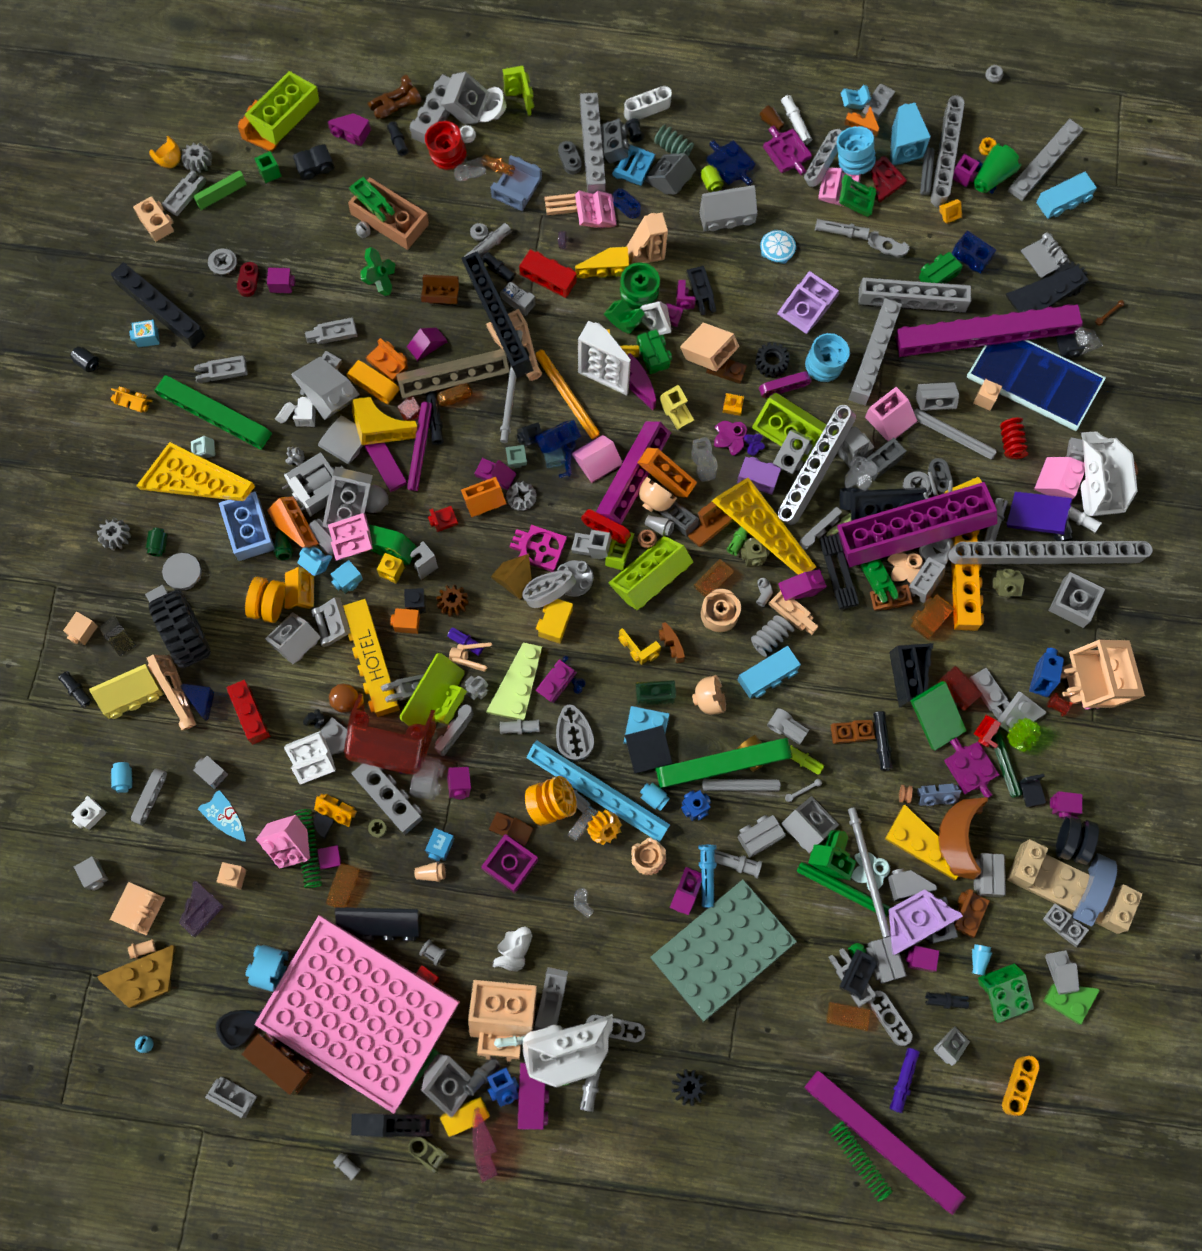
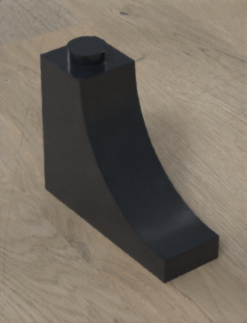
M352 1113L351 1136L431 1137L433 1136V1114Z

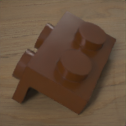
M423 275L421 302L457 304L459 296L458 276Z

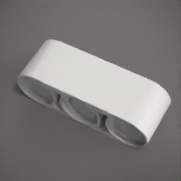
M662 86L627 99L624 107L625 119L628 121L635 118L639 120L668 109L671 104L672 95L670 88Z

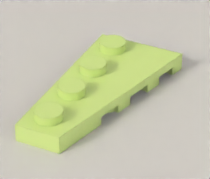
M527 643L522 644L486 711L488 714L525 721L542 651L541 646Z

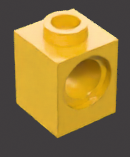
M385 553L377 571L379 577L397 584L405 567L403 560Z

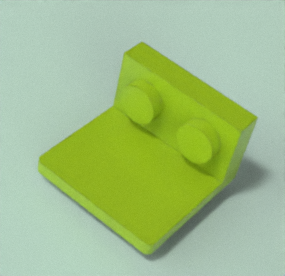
M523 66L503 69L505 96H515L522 93L528 116L531 115V109L534 108L532 87H529L528 84L530 83L528 72L525 73Z

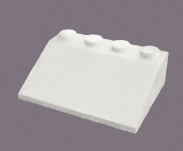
M588 321L578 338V373L627 395L631 359L602 325Z

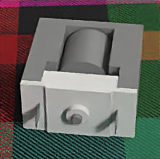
M320 452L284 474L288 484L282 487V489L290 486L295 500L299 501L302 505L300 510L306 509L308 514L312 516L327 505L334 468H331ZM313 492L314 496L310 498L308 494Z

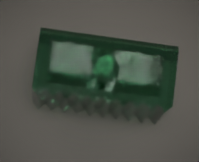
M675 680L636 682V705L674 704L676 699Z

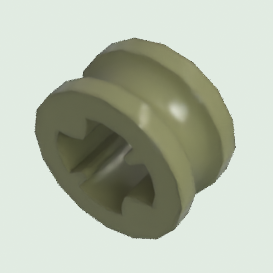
M375 819L369 823L368 831L373 837L379 838L386 834L387 826L382 820ZM376 823H379L380 826L383 825V829L380 830L379 834H376V831H372Z

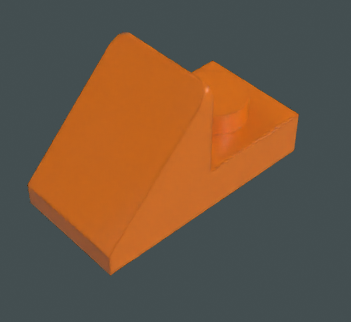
M869 107L865 119L857 113L847 114L845 125L868 128L873 133V136L877 137L879 127L871 107Z

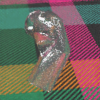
M579 888L574 893V907L585 917L589 918L594 910L587 905V890Z

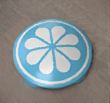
M780 230L767 233L762 238L760 244L763 257L782 264L786 263L796 250L793 237L787 232Z

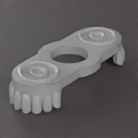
M878 231L871 232L868 236V244L884 254L901 258L909 251V246L906 242L900 244L892 238L880 236ZM883 243H891L893 246L892 249H884Z

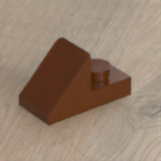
M729 357L717 371L707 368L706 373L741 384L747 365L732 361Z
M496 812L489 827V831L502 837L506 834L522 846H526L533 830L531 826L514 817L513 819L499 812Z

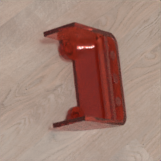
M359 694L349 717L344 746L346 758L350 761L406 774L418 773L422 768L436 730L435 710H431L426 725L413 724L408 727L404 735L369 727V716L365 712L363 694Z

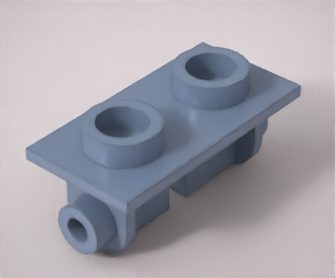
M953 783L939 785V791H936L935 785L921 786V788L917 789L918 796H921L919 806L958 803L961 790H958V786Z

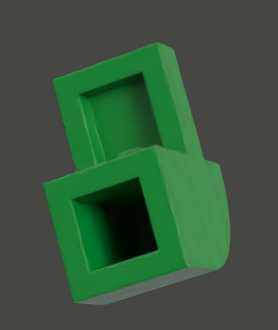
M623 299L614 301L604 313L614 326L625 333H631L641 323V318L645 314L641 308L632 310Z

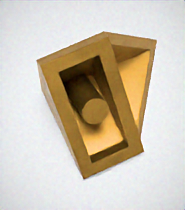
M529 554L503 562L491 576L493 580L519 600L523 598V591L526 585L532 581Z

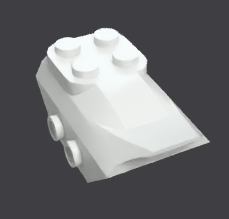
M1081 432L1086 480L1081 484L1084 512L1088 516L1126 512L1137 493L1133 453L1117 438L1108 439L1098 432Z
M613 1014L566 1029L559 1025H550L547 1028L529 1032L523 1039V1054L529 1077L551 1086L559 1087L596 1075L608 1053V1037L613 1030Z

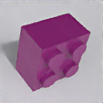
M505 834L481 868L489 876L513 893H516L538 862V857Z

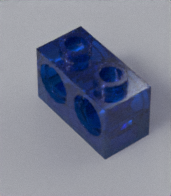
M967 230L956 243L951 254L957 260L967 264L972 270L981 273L992 260L996 249Z
M574 420L564 421L535 436L542 453L552 452L582 437Z

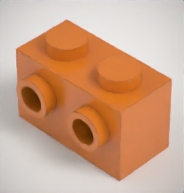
M496 477L461 490L471 517L481 515L484 512L506 504Z

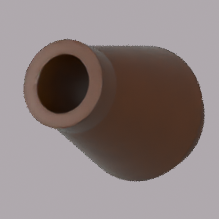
M770 105L766 106L759 114L762 121L771 127L775 126L778 131L785 124L775 108Z

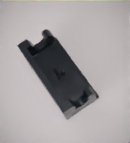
M856 949L839 989L861 999L878 961L874 957Z

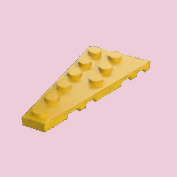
M169 442L137 484V487L140 490L245 501L255 485Z
M749 477L712 500L714 504L798 575L816 568L815 564Z

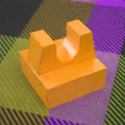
M958 199L939 206L943 221L946 224L962 218L961 201Z
M726 393L722 413L740 416L744 396Z

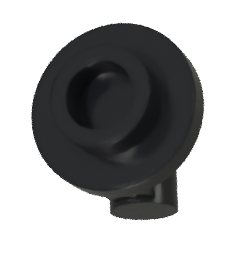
M315 709L314 713H308L303 720V724L305 726L314 724L315 729H319L324 724V714L319 709Z

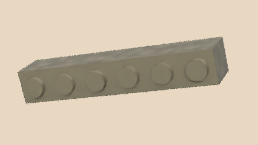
M503 349L399 373L396 376L402 398L510 373L506 354Z

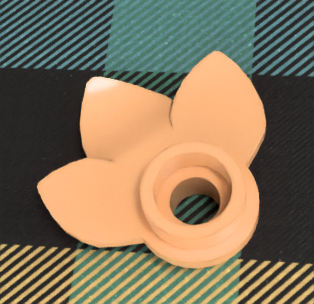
M900 552L891 555L887 559L894 566L891 579L896 582L907 579L911 584L923 565L922 557L916 553L907 555ZM910 561H915L916 565H911Z

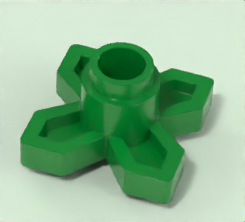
M373 247L367 248L364 258L368 265L360 272L361 280L367 285L376 283L379 293L384 296L390 295L392 284L387 275L395 272L396 264L389 258L382 261L376 249Z

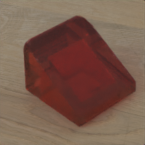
M410 396L397 406L404 421H410L420 415V408L414 396Z

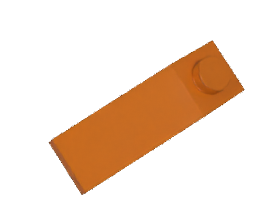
M294 496L279 498L267 510L275 526L302 548L318 545Z

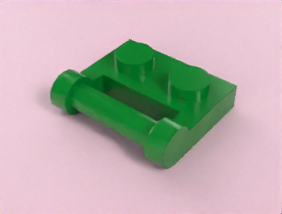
M844 175L841 181L843 185L839 204L866 217L872 214L876 188L872 186L867 187L853 180L851 176Z

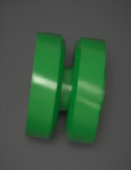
M640 262L631 264L624 269L620 280V296L630 308L639 309L643 305L656 302L660 284V277L656 269L647 263Z

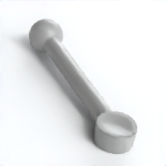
M816 779L814 783L793 793L792 795L787 794L785 796V800L787 802H791L794 797L808 791L809 789L815 786H821L822 781L820 779Z

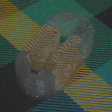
M589 806L572 827L568 836L576 842L589 826L587 822L592 821V816H596L598 811Z

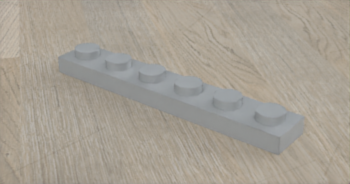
M1069 119L1009 187L1008 192L1022 201L1081 134L1084 128Z

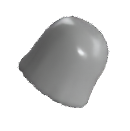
M952 538L921 546L919 548L920 556L925 561L930 557L945 565L948 562V553L954 547V542ZM933 547L941 553L936 554Z

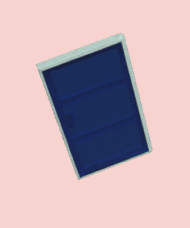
M1028 340L985 345L967 374L968 379L980 385L983 384L985 379L1001 385L1002 388L999 394L1074 431L1079 429L1080 423L1105 380V377Z

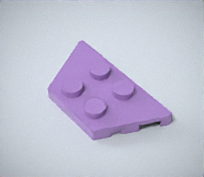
M925 889L889 909L893 955L961 918L962 914L949 907L942 900L934 897L933 894Z

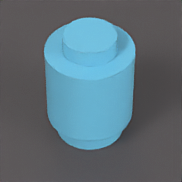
M127 762L114 763L111 769V788L116 790L117 793L128 792V789L132 788V768Z
M653 782L651 785L646 783L640 791L642 794L641 799L654 809L657 808L660 811L670 799L666 796L667 793Z

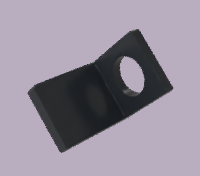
M1075 334L1059 335L1056 337L1060 356L1066 359L1079 357L1086 349L1085 346H1077Z
M1044 774L1025 777L1019 782L1026 807L1046 803L1040 780L1045 777Z

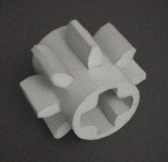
M470 676L465 681L466 694L471 699L475 700L477 697L482 699L487 694L488 690L486 688L488 684L482 677L477 676L474 679Z

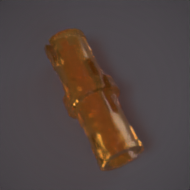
M487 154L482 157L488 160H481L483 166L508 176L514 174V172L509 171V169L515 171L514 165L505 163L500 158L495 159Z

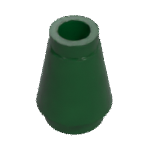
M279 531L275 534L274 555L278 560L285 561L292 557L293 550L288 536L284 532Z

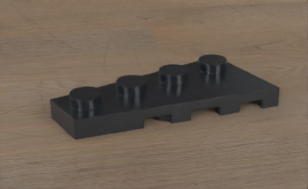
M1078 266L1008 292L1006 297L1018 313L1031 309L1042 310L1053 306L1088 282V278Z

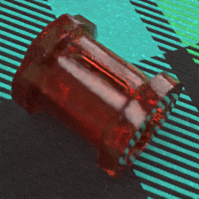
M1055 692L1049 699L1046 707L1055 709L1064 717L1070 710L1073 702L1066 701Z

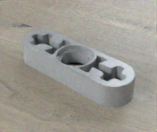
M158 768L153 770L132 813V822L140 825L145 823L165 782L166 771Z
M875 991L876 996H881L883 999L881 1000L882 1006L886 1007L888 1005L889 1009L882 1011L880 1014L878 1010L882 1008L879 1004L875 1005L873 1003L875 998L868 1002L870 1008L896 1045L904 1046L909 1044L912 1040L911 1031L887 995L882 991ZM887 1012L894 1014L895 1022L893 1024L885 1022L884 1016ZM900 1023L901 1027L897 1028L901 1033H906V1036L904 1037L905 1042L903 1040L897 1039L899 1033L896 1029L892 1032L890 1028H893Z
M592 1015L587 1019L586 1023L592 1022L594 1019H601L604 1016ZM613 1018V1023L620 1024L621 1032L618 1035L610 1033V1038L630 1042H639L644 1038L645 1029L641 1024ZM624 1024L629 1025L627 1028L629 1030L638 1027L641 1035L634 1039L633 1034L626 1033L627 1037H622L625 1030Z

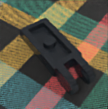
M704 266L687 269L686 274L693 296L696 297L695 302L698 304L700 314L705 315L706 313L703 304L705 301H708L711 313L716 312L714 295Z

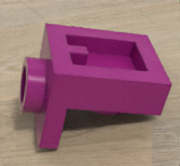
M678 280L676 306L684 310L693 309L696 297L688 296L689 287H685L686 280Z

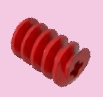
M1021 417L1007 419L1000 424L1001 436L1003 437L1002 442L1004 444L1003 449L1005 450L1004 455L1009 459H1021L1029 454L1024 451L1028 446L1022 445L1026 442V438H1021L1025 436V432L1020 431L1024 429V425L1020 424L1023 422Z

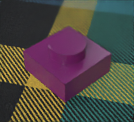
M666 303L670 324L678 327L683 308Z

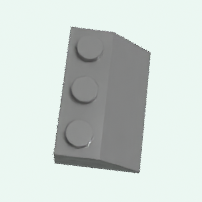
M755 186L702 194L699 214L704 232L716 231L722 228H734L739 225L747 226L755 223L757 217Z

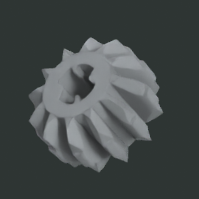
M193 142L192 146L186 145V149L182 150L181 160L187 170L190 169L194 172L198 170L201 174L202 169L207 170V166H211L212 154L209 148L203 146L201 142L198 145Z
M113 518L111 522L106 519L105 525L100 524L102 530L97 531L98 536H100L98 541L103 544L104 548L108 549L110 547L113 551H115L117 546L119 549H122L123 543L128 544L126 539L131 538L129 526L125 525L123 520L118 521L116 518Z

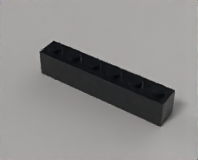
M123 262L111 273L118 287L192 349L205 338L201 326Z

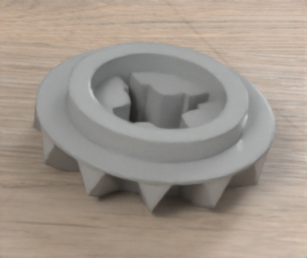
M228 249L215 250L208 258L209 268L214 274L217 273L221 276L235 270L237 264L235 254ZM225 260L227 265L222 264L220 266L219 261L223 262Z
M916 471L906 476L903 483L904 488H915V485L921 481L920 487L927 489L928 496L931 494L932 487L927 474Z
M524 481L521 483L515 482L514 485L509 487L507 501L516 510H527L536 501V491L531 484H527ZM519 490H520L523 494H525V495H524V502H523V499H521L520 497H516V496H518Z

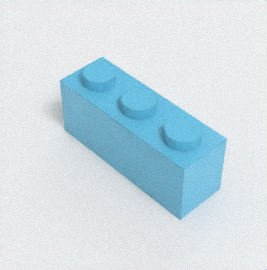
M1083 172L1042 192L1036 203L1047 219L1053 216L1057 217L1065 210H1071L1079 203L1091 200L1097 187L1087 173Z
M786 646L740 674L738 682L750 699L754 696L759 698L766 693L765 690L767 688H775L782 683L781 680L785 677L792 678L795 676L801 664L790 648Z

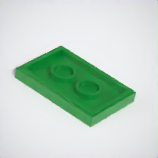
M941 681L910 700L929 745L934 751L966 732L946 682Z

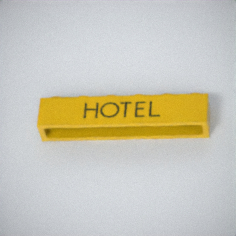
M366 599L343 605L351 632L348 634V637L355 644V647L352 648L355 659L359 658L361 665L357 667L360 676H364L366 683H363L365 693L370 694L371 701H368L371 713L375 712L377 717L400 710L397 701L388 703L385 700V697L395 694L394 689L389 691H382L381 686L391 683V679Z

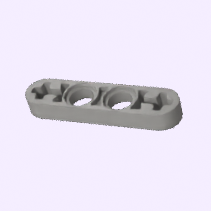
M834 129L829 132L806 171L804 179L808 186H816L822 181L838 153L837 137L842 132L840 129Z

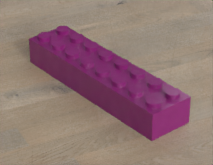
M985 482L839 524L837 529L849 567L996 525L997 509Z

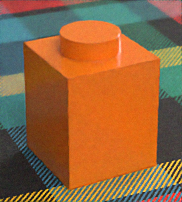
M395 608V614L391 615V626H393L395 632L418 634L419 611Z

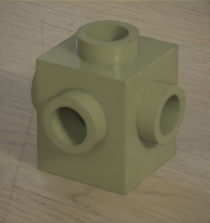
M750 538L745 541L741 549V556L745 560L746 567L760 566L765 564L766 558L769 556V550L756 538Z
M1012 569L997 570V575L993 578V588L996 589L998 595L1005 598L1022 596L1024 577L1021 572Z

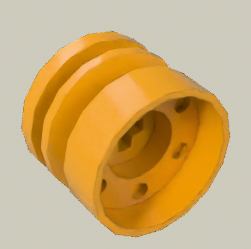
M556 776L545 782L529 786L525 793L527 811L531 819L540 826L573 816L576 812L577 800L575 792L569 781L562 776Z

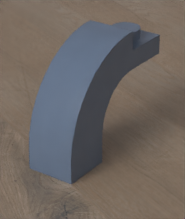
M1099 853L1096 854L1088 869L1089 881L1086 890L1073 913V918L1090 926H1093L1099 913L1103 912L1117 875L1116 861Z

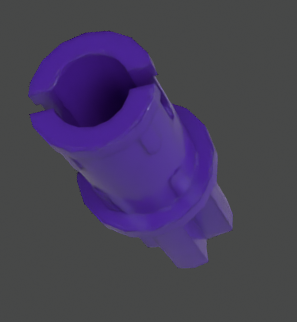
M451 628L448 632V638L458 644H478L477 641L471 638V635L467 636L456 628ZM484 647L468 650L479 656Z

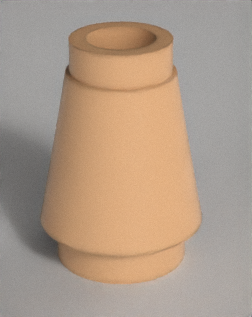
M435 862L415 868L416 880L440 882L446 876L444 863Z

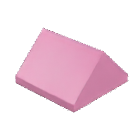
M604 435L572 453L591 483L622 465L614 442Z

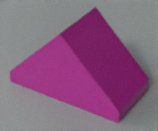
M437 327L420 328L408 344L407 349L419 361L447 343V340Z

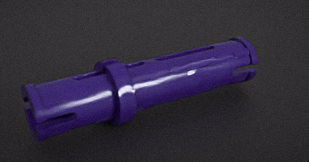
M907 1048L897 1085L893 1089L895 1092L889 1108L898 1113H903L907 1095H910L909 1088L920 1055L919 1051Z

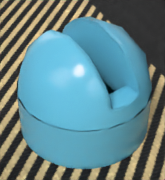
M149 1036L139 1037L135 1042L136 1050L140 1053L149 1052L153 1048V1040ZM143 1039H146V1041L144 1042V1044H143V1046H142V1049H140V1046H141V1043H142Z

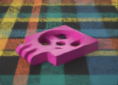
M531 525L528 533L516 530L515 534L521 538L513 536L512 541L519 544L511 543L509 547L520 551L519 557L527 554V548L535 550V559L532 560L529 557L530 565L554 572L567 537ZM536 534L544 535L539 543L530 540ZM551 538L557 540L559 544L558 550L549 546ZM540 546H545V547H546V551H545V552H541V551L539 550V547H540ZM547 555L555 557L549 562L542 563L543 558Z

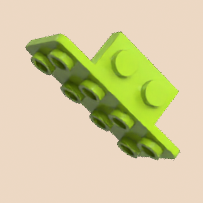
M437 653L402 711L400 720L424 737L429 736L436 722L448 725L467 693L464 688L458 686L464 676V670L443 654Z

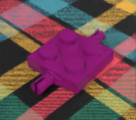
M775 126L770 127L769 132L773 138L764 143L763 148L781 174L796 168L801 176L804 175L806 170L802 163L811 159L812 154L794 129L779 133Z
M957 737L950 742L956 752L945 759L944 762L964 794L980 789L984 797L992 796L993 794L990 792L987 784L990 780L999 776L980 743L976 742L970 746L962 747Z

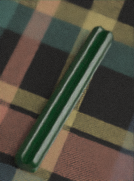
M998 728V732L991 738V741L998 745L997 748L994 747L1010 796L1016 798L1022 795V791L1000 728Z

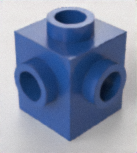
M693 790L684 796L685 799L682 802L681 809L686 817H690L691 821L696 818L701 820L708 815L711 801L706 793L702 794L700 790L695 793ZM697 800L700 806H694L693 802Z
M506 1068L487 1077L491 1087L488 1089L492 1101L497 1100L500 1107L510 1104L519 1098L516 1090L519 1088L517 1080L514 1076L510 1077Z

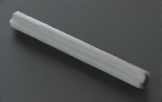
M915 409L914 414L918 422L989 459L995 456L996 449L919 409Z

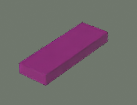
M384 442L365 445L367 452L390 492L407 484Z

